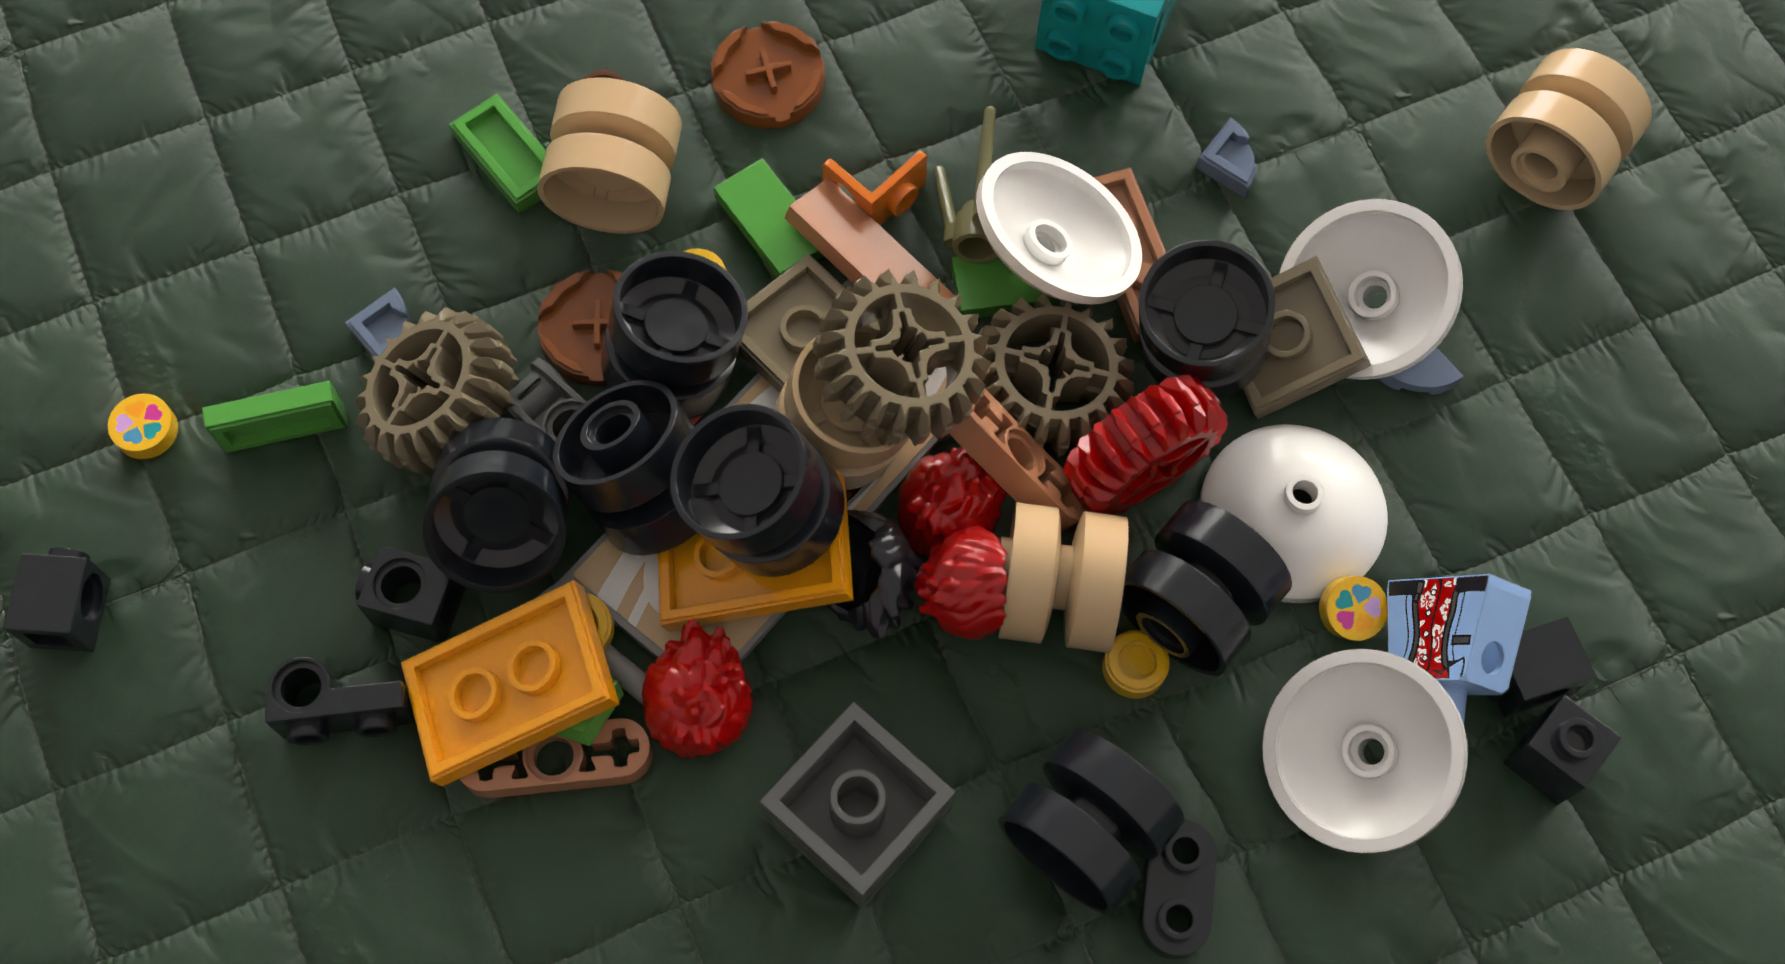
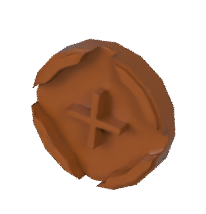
M776 21L761 22V27L747 30V26L733 31L718 46L711 63L713 91L723 111L739 123L759 129L784 128L803 120L819 104L825 89L824 61L820 56V50L814 39L797 27Z
M588 270L574 273L556 284L541 303L538 315V336L542 352L559 374L575 383L592 386L607 385L601 369V354L614 289L622 272L606 270L607 274H591V271Z

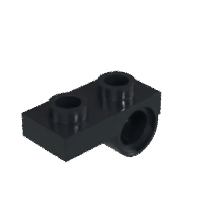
M310 657L291 658L279 665L270 678L268 696H265V723L283 739L288 738L289 743L296 745L324 743L330 739V733L355 731L356 735L362 737H383L394 734L397 731L398 725L416 724L408 689L402 681L342 687L319 661ZM311 683H321V691L315 701L304 707H295L296 696L303 687Z

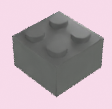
M853 702L760 800L763 819L863 909L952 810L956 792Z

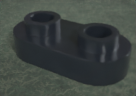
M1185 820L1184 824L1156 859H1145L1139 918L1140 932L1144 942L1153 952L1168 959H1181L1196 952L1206 942L1211 930L1217 849L1210 833L1198 823L1190 820ZM1184 842L1191 846L1195 854L1194 862L1183 864L1177 861L1172 852L1173 844ZM1178 909L1185 913L1189 922L1187 931L1175 932L1167 925L1166 913L1168 910Z

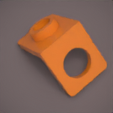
M921 150L918 151L872 193L831 158L822 164L823 182L830 178L839 188L838 183L843 185L853 196L855 202L879 225H882L890 216H901L913 205L918 197L919 190L926 183L928 156Z

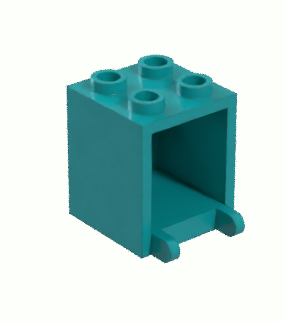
M1042 0L1035 48L1046 51L1056 59L1063 61L1071 60L1099 70L1109 78L1116 80L1124 79L1141 85L1177 0Z

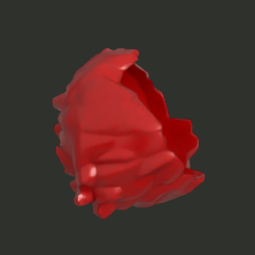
M962 446L953 448L948 453L943 452L934 456L927 455L910 469L906 480L900 486L897 518L900 522L899 527L908 539L912 551L919 555L926 554L929 558L931 548L942 543L954 532L979 525L994 534L996 525L1002 516L1000 506L1005 500L1007 492Z
M977 525L954 532L942 543L932 547L929 560L920 566L919 573L916 575L914 582L917 595L926 602L919 606L920 613L934 616L944 631L969 640L984 639L989 634L999 630L1006 618V614L1001 608L1007 601V598L1002 593L1007 584V575L1003 567L1006 564L1005 557L1008 554L1000 544L1001 539L992 532L985 530L984 527Z
M696 619L688 620L682 627L680 641L669 640L665 643V651L654 663H650L645 673V679L642 684V698L646 726L650 731L651 737L658 740L660 747L673 751L681 759L690 758L693 760L697 756H710L711 754L721 752L724 748H729L747 730L749 719L753 712V698L751 697L749 681L744 677L745 672L742 668L738 651L734 646H731L730 638L726 636L724 627L717 626L714 633L709 635Z

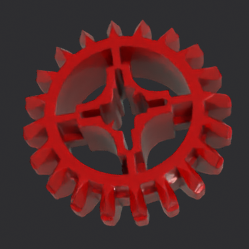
M1190 374L1166 378L1159 385H1150L1141 394L1135 397L1131 396L1122 406L1112 409L1105 419L1095 423L1093 430L1081 437L1077 447L1070 451L1063 472L1069 481L1071 491L1082 506L1086 505L1089 511L1094 513L1115 515L1118 512L1125 513L1134 505L1144 503L1148 498L1160 493L1170 484L1177 482L1187 471L1194 469V465L1200 459L1209 455L1210 449L1220 442L1221 436L1225 433L1228 425L1226 420L1228 416L1220 407V400L1210 387L1206 388L1198 377H1192Z

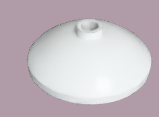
M1018 152L998 159L982 177L977 189L976 205L985 236L1000 260L1025 283L1048 296L1062 301L1079 304H1102L1117 299L1135 282L1142 264V249L1138 233L1129 215L1118 200L1091 175L1069 162L1050 155Z
M1359 200L1336 207L1323 214L1297 237L1285 256L1280 269V273L1315 256L1318 257L1371 363L1370 367L1347 377L1349 379L1368 380L1388 377L1405 371L1422 361L1438 347L1450 331L1459 312L1462 300V268L1452 241L1441 226L1429 215L1418 208L1394 200ZM1380 291L1387 293L1386 302L1381 307L1369 308V299L1374 293Z
M1291 424L1272 425L1252 430L1240 436L1226 446L1216 457L1209 468L1200 492L1199 501L1218 506L1244 521L1259 533L1282 558L1290 572L1292 587L1281 602L1320 601L1324 589L1335 579L1344 576L1364 577L1377 560L1386 538L1388 525L1386 500L1381 485L1370 466L1345 442L1324 431L1311 427ZM1298 489L1306 491L1311 496L1312 503L1303 504L1298 502L1293 496V491Z
M1351 649L1335 652L1311 662L1297 672L1277 695L1268 714L1263 734L1262 747L1265 773L1272 793L1282 810L1309 836L1321 843L1344 851L1378 853L1402 848L1416 842L1436 828L1448 815L1461 792L1465 780L1468 761L1467 738L1455 703L1443 686L1427 671L1405 658L1388 652L1370 649ZM1376 739L1383 745L1384 756L1379 763L1372 765L1364 757V748L1369 741Z

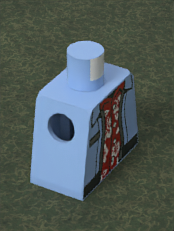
M1491 574L1388 580V653L1405 658L1432 675L1443 686L1455 703L1464 725L1467 695H1502L1509 687L1531 600V590Z

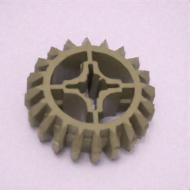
M889 269L881 273L875 283L864 275L855 282L851 292L844 289L836 295L831 305L832 309L824 312L818 324L821 334H818L813 342L812 354L821 359L818 360L814 367V379L830 382L823 392L824 402L842 400L845 404L840 413L841 423L852 420L855 415L865 422L862 426L863 438L872 436L878 427L885 430L888 446L897 444L904 432L914 446L923 444L930 433L937 439H940L949 434L954 427L953 423L957 425L959 423L963 424L973 412V404H977L985 393L986 385L982 381L990 372L991 361L982 357V355L988 348L989 337L972 333L978 325L979 314L962 315L958 311L962 304V293L951 296L949 300L938 294L941 290L940 278L932 281L925 288L919 286L915 270L905 274L900 284ZM878 321L880 331L876 339L871 340L867 347L855 348V331L868 323ZM946 367L947 381L945 389L937 394L926 396L924 385L929 379L928 375H932L936 368Z
M1043 293L1037 297L1034 307L1020 297L1018 301L1013 303L1010 312L1000 308L993 315L991 326L985 325V327L981 328L978 335L989 337L988 348L982 357L991 361L990 372L982 382L986 385L985 389L1018 422V427H1023L1042 448L1045 443L1050 444L1056 457L1059 458L1066 454L1070 443L1077 447L1079 439L1089 434L1093 430L1095 423L1105 419L1112 409L1119 408L1133 395L1134 383L1129 378L1134 371L1135 360L1122 357L1127 349V338L1109 337L1114 328L1112 319L1100 323L1092 320L1094 315L1093 304L1083 308L1082 312L1071 309L1072 302L1061 300L1059 306H1052L1047 295ZM1048 341V343L1040 347L1023 345L1021 351L1014 349L1028 342ZM1052 358L1054 362L1051 373L1054 374L1053 379L1055 384L1053 386L1052 391L1050 392L1049 385L1051 377L1048 376V365ZM1017 390L1023 392L1029 398L1030 402L1027 399H1025ZM1080 399L1091 401L1077 409L1054 411L1055 406L1063 402L1078 404Z
M447 307L439 312L438 315L425 311L417 325L405 321L402 333L397 338L386 337L387 347L380 356L370 357L374 363L371 372L359 378L366 390L354 400L361 410L355 423L363 430V440L369 443L370 448L381 455L384 460L398 469L403 468L408 472L412 471L428 476L434 470L438 452L448 443L449 437L453 433L464 430L470 423L475 421L500 418L503 410L516 404L509 391L520 382L513 370L518 360L512 355L511 350L508 348L509 344L503 340L501 333L478 316L471 315L465 310L461 313L455 312Z

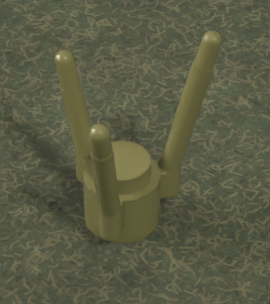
M987 106L984 110L975 198L966 202L957 214H955L945 168L937 166L934 169L936 188L945 226L943 244L946 247L952 248L958 258L971 263H986L998 257L985 236L976 205L978 185L992 165L996 109L993 106Z

